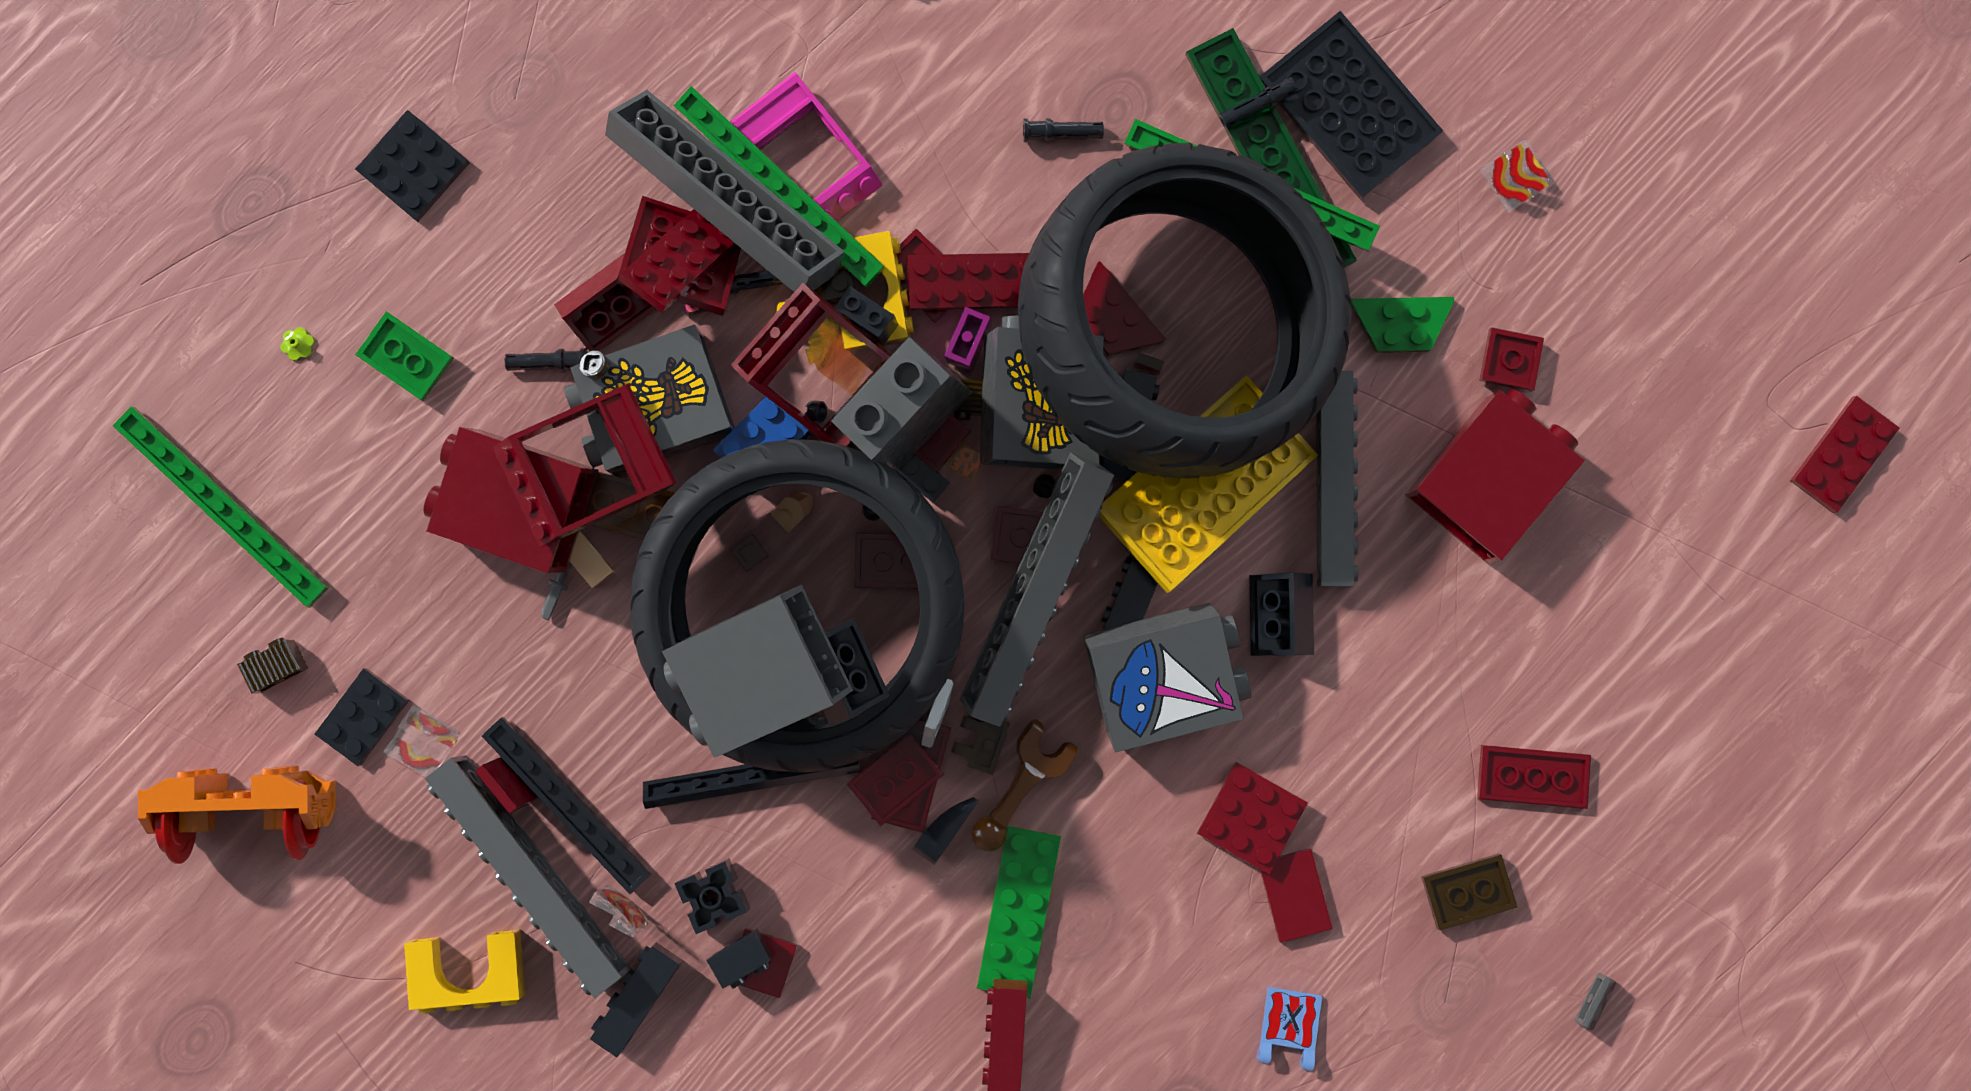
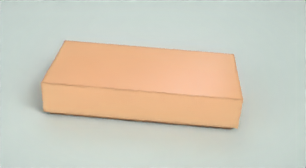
M579 531L570 562L590 587L594 589L615 571L582 531Z

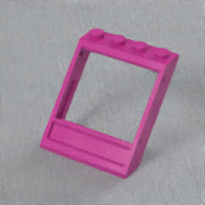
M794 72L730 122L760 150L813 109L834 137L845 146L859 164L813 199L837 221L883 185L869 163L797 73Z

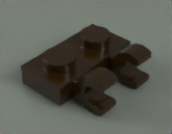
M963 716L960 726L978 732L973 748L955 741L951 752L969 758L967 767L993 775L1010 723L1003 721L999 727L983 720L980 722Z

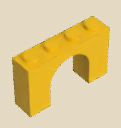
M890 231L853 237L885 267L882 273L888 283V298L883 308L894 314L899 324L885 345L906 341L908 337L911 338L910 333L914 332L912 317H907L906 306H909L907 290H902L901 280L905 279L903 264H898L896 255L901 253L898 237H894ZM840 264L839 270L846 269L842 264ZM841 327L844 348L846 350L853 351L869 348L868 345L860 342Z
M521 929L492 932L487 935L488 974L480 987L475 989H461L447 980L441 965L439 937L414 939L404 943L409 1010L418 1009L419 1014L435 1012L437 1007H446V1011L463 1009V1005L473 1004V1008L489 1007L490 1002L500 1001L501 1006L517 1004L518 1000L526 995Z

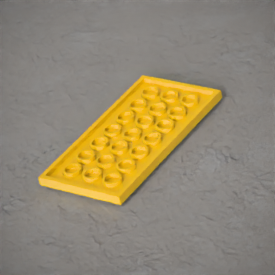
M1246 375L1200 417H1228L1248 412L1263 393ZM1298 433L1282 446L1258 460L1236 470L1216 476H1201L1191 479L1165 478L1160 475L1151 476L1137 472L1101 504L1102 511L1099 517L1159 585L1169 593L1315 459L1318 454Z

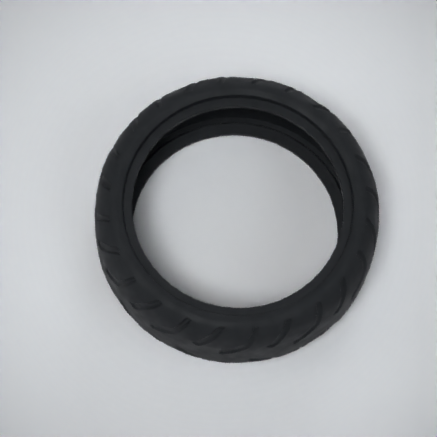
M1169 143L1163 147L1155 145L1124 154L1122 158L1112 159L1085 177L1071 190L1051 214L1032 245L1023 267L1020 281L1018 316L1022 352L1030 375L1056 418L1060 420L1061 424L1093 451L1120 466H1127L1132 471L1151 476L1160 475L1165 478L1191 479L1201 476L1211 477L1220 475L1258 460L1289 441L1312 420L1330 396L1343 369L1349 346L1352 305L1344 264L1330 232L1326 229L1325 223L1309 202L1304 200L1301 193L1275 172H1269L1266 166L1246 156H1237L1233 151L1202 144L1196 147L1192 143ZM1144 214L1175 215L1199 222L1217 231L1230 240L1250 260L1268 290L1277 323V353L1273 372L1263 394L1250 411L1239 415L1215 418L1196 417L1178 413L1150 401L1135 391L1111 367L1093 336L1087 318L1083 293L1085 263L1090 245L1097 231L1118 220Z
M815 440L765 442L728 454L707 465L688 479L661 509L647 532L637 556L632 578L630 604L632 636L641 666L658 699L669 714L693 735L689 724L692 712L683 694L672 690L666 681L664 664L667 661L662 651L691 637L686 616V584L695 552L710 527L730 507L745 497L760 490L782 484H807L829 488L858 500L884 520L904 546L916 575L920 598L918 633L906 661L898 673L886 685L890 696L850 719L831 725L827 723L823 726H814L807 718H803L722 754L742 764L767 770L789 772L830 770L854 763L890 745L904 735L932 705L948 679L960 645L964 620L962 575L953 542L943 522L921 492L902 474L882 462L872 461L863 452L839 444Z

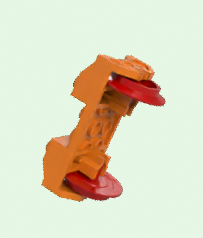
M299 766L261 769V774L251 775V790L247 791L245 789L228 790V773H217V768L177 772V777L166 778L149 789L138 790V820L147 834H155L160 850L166 853L168 859L174 864H182L189 858L195 844L197 832L215 830V811L263 809L264 830L283 829L288 854L293 860H301L306 856L308 850L316 845L320 828L330 825L336 809V781H327L311 771H299Z

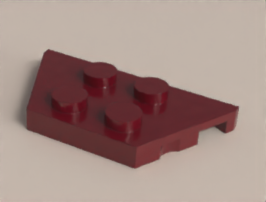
M1099 261L1084 291V302L1093 335L1104 336L1103 350L1109 356L1126 350H1135L1143 346L1163 343L1166 338L1101 261Z

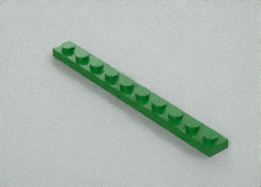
M692 86L673 105L721 151L844 251L841 264L864 286L868 287L885 269L875 257Z
M1138 119L1134 120L1124 142L1126 146L1135 150L1155 145L1163 147L1169 143H1190ZM1296 189L1325 223L1326 229L1330 232L1331 236L1369 252L1380 229V225Z
M131 406L112 425L303 605L311 608L328 590L329 587L137 408Z

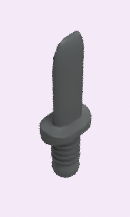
M570 562L566 572L557 573L555 581L551 579L548 581V584L552 585L541 612L542 618L549 621L562 590L567 591L568 586L563 585V583H565L566 576H568L572 565Z

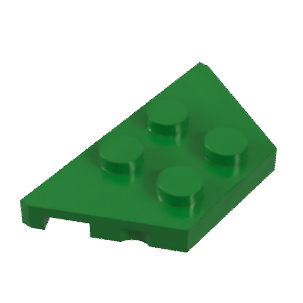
M1454 297L1351 299V308H1354L1361 321L1360 324L1364 332L1370 337V343L1376 353L1429 352L1432 350L1453 305Z

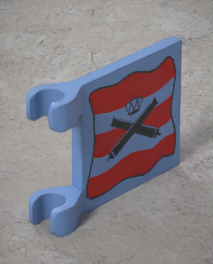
M1267 987L1257 1060L1261 1063H1270L1272 1044L1303 1049L1300 1067L1304 1070L1312 1071L1315 1064V1047L1322 996Z

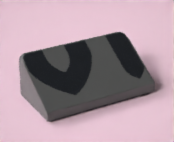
M1601 973L1597 974L1575 1018V1022L1587 1029L1593 1030L1616 985V981Z

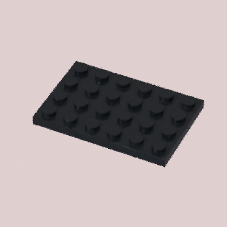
M1341 11L1259 76L1265 88L1276 86L1290 77L1294 80L1298 93L1282 100L1278 104L1360 200L1443 132V129Z

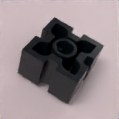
M730 858L705 870L707 876L702 877L699 871L674 883L682 903L684 904L689 901L693 910L687 915L695 934L718 925L721 922L719 917L722 915L728 921L747 913L751 909L743 889L736 891L732 883L738 877ZM710 890L718 893V902H715L714 899H708L707 895L710 893Z

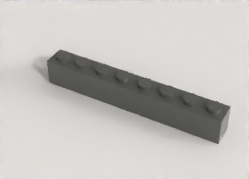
M1341 371L1336 386L1323 407L1316 414V453L1318 454L1316 457L1317 587L1349 588L1353 587L1354 582L1358 581V566L1354 565V555L1358 554V539L1354 538V528L1358 526V513L1354 512V501L1358 499V486L1354 485V474L1358 472V460L1354 458V447H1357L1358 433L1354 431V421H1357L1358 407L1353 405V394H1357L1358 381L1357 378H1353V371Z

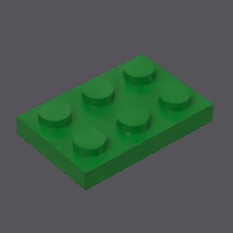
M387 311L355 354L421 401L426 399L454 359L453 356Z

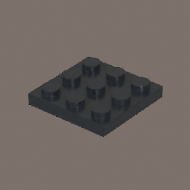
M407 109L355 170L414 220L419 222L470 162Z

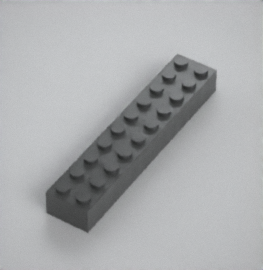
M645 90L609 111L605 135L793 292L802 283L815 290L838 273L844 251L651 92Z
M1070 452L960 696V700L970 716L999 727L1003 720L1009 717L1014 695L1019 694L1023 684L1022 678L1024 673L1033 664L1034 651L1037 645H1041L1044 640V629L1048 620L1051 621L1056 613L1058 598L1067 589V578L1071 570H1075L1078 565V554L1082 545H1086L1090 538V528L1093 521L1097 520L1101 514V503L1105 495H1108L1112 490L1114 475L1100 464Z
M466 755L451 757L424 778L429 784L427 785L429 792L435 798L442 800L445 804L444 810L452 820L459 822L462 826L461 832L469 842L473 841L479 848L478 854L485 863H490L496 870L494 874L497 880L502 885H507L513 892L511 896L514 902L521 908L524 906L530 914L528 918L531 924L538 930L541 928L547 936L545 940L553 951L558 950L564 958L562 962L570 973L575 972L581 980L579 984L587 995L590 996L592 994L596 998L632 968L514 816L504 808L477 775V769Z

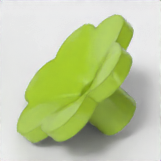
M298 327L294 331L287 330L284 333V341L280 347L284 353L288 354L291 360L297 361L301 357L308 358L312 354L311 347L314 345L315 339L307 334L306 329Z

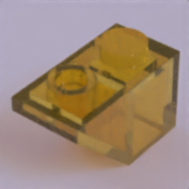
M829 316L807 340L810 348L805 349L810 365L815 363L818 370L824 368L840 337L836 322Z

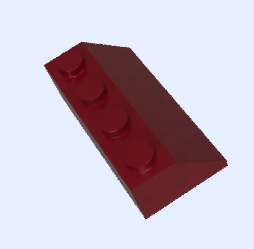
M624 254L554 304L562 319L589 352L599 351L656 309L626 285L616 282Z

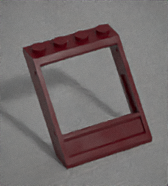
M802 283L735 359L731 366L747 383L821 440L849 447L853 442L831 421L892 354L809 286ZM829 316L857 340L864 342L879 354L883 361L826 425L821 428L793 404L769 387L768 384Z
M629 384L510 435L493 448L540 548L659 495L676 484L673 474ZM598 410L637 493L562 528L522 442Z

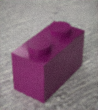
M965 307L944 355L948 364L972 373L984 346L985 335L990 332L993 325L989 316Z

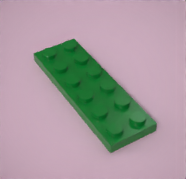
M1007 826L1006 840L1003 846L977 989L988 991V988H993L994 979L1027 981V998H1031L1061 840L1060 835Z

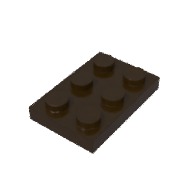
M1499 853L1421 876L1438 930L1518 907L1502 854Z

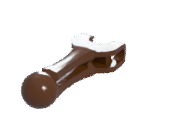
M1037 719L1030 721L1017 739L1016 749L1021 762L1009 789L989 816L979 819L972 828V840L983 851H995L1004 844L1006 828L1025 796L1043 778L1058 777L1064 774L1077 754V746L1070 742L1063 743L1053 754L1046 755L1041 753L1038 744L1044 733V726Z

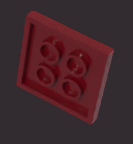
M1235 762L1196 834L1269 875L1308 802Z

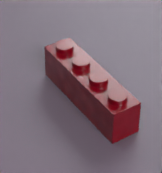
M994 979L993 988H988L987 1005H992V1015H986L985 1032H990V1041L984 1042V1058L989 1059L988 1068H983L982 1085H987V1091H1021L1027 981Z

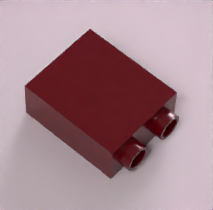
M1513 389L1507 395L1499 390L1485 398L1405 494L1487 564L1504 559L1585 461L1574 452V449L1579 444L1577 439L1559 425L1552 424L1549 429L1544 427L1532 417L1533 413L1537 410L1535 404L1524 394Z
M459 427L457 435L450 434L446 438L440 453L441 464L447 466L441 486L436 485L432 487L424 503V515L430 517L426 532L545 573L566 572L579 531L540 548L493 449L505 438L480 429ZM523 444L562 528L583 519L599 470Z

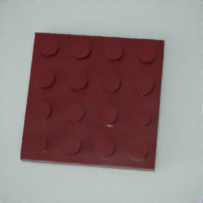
M642 195L616 282L623 284L619 281L620 273L691 211ZM736 245L676 301L723 316L741 248Z

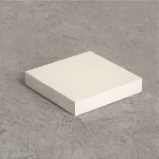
M947 679L935 699L924 728L921 744L929 748L933 746L950 702L954 684L952 680Z

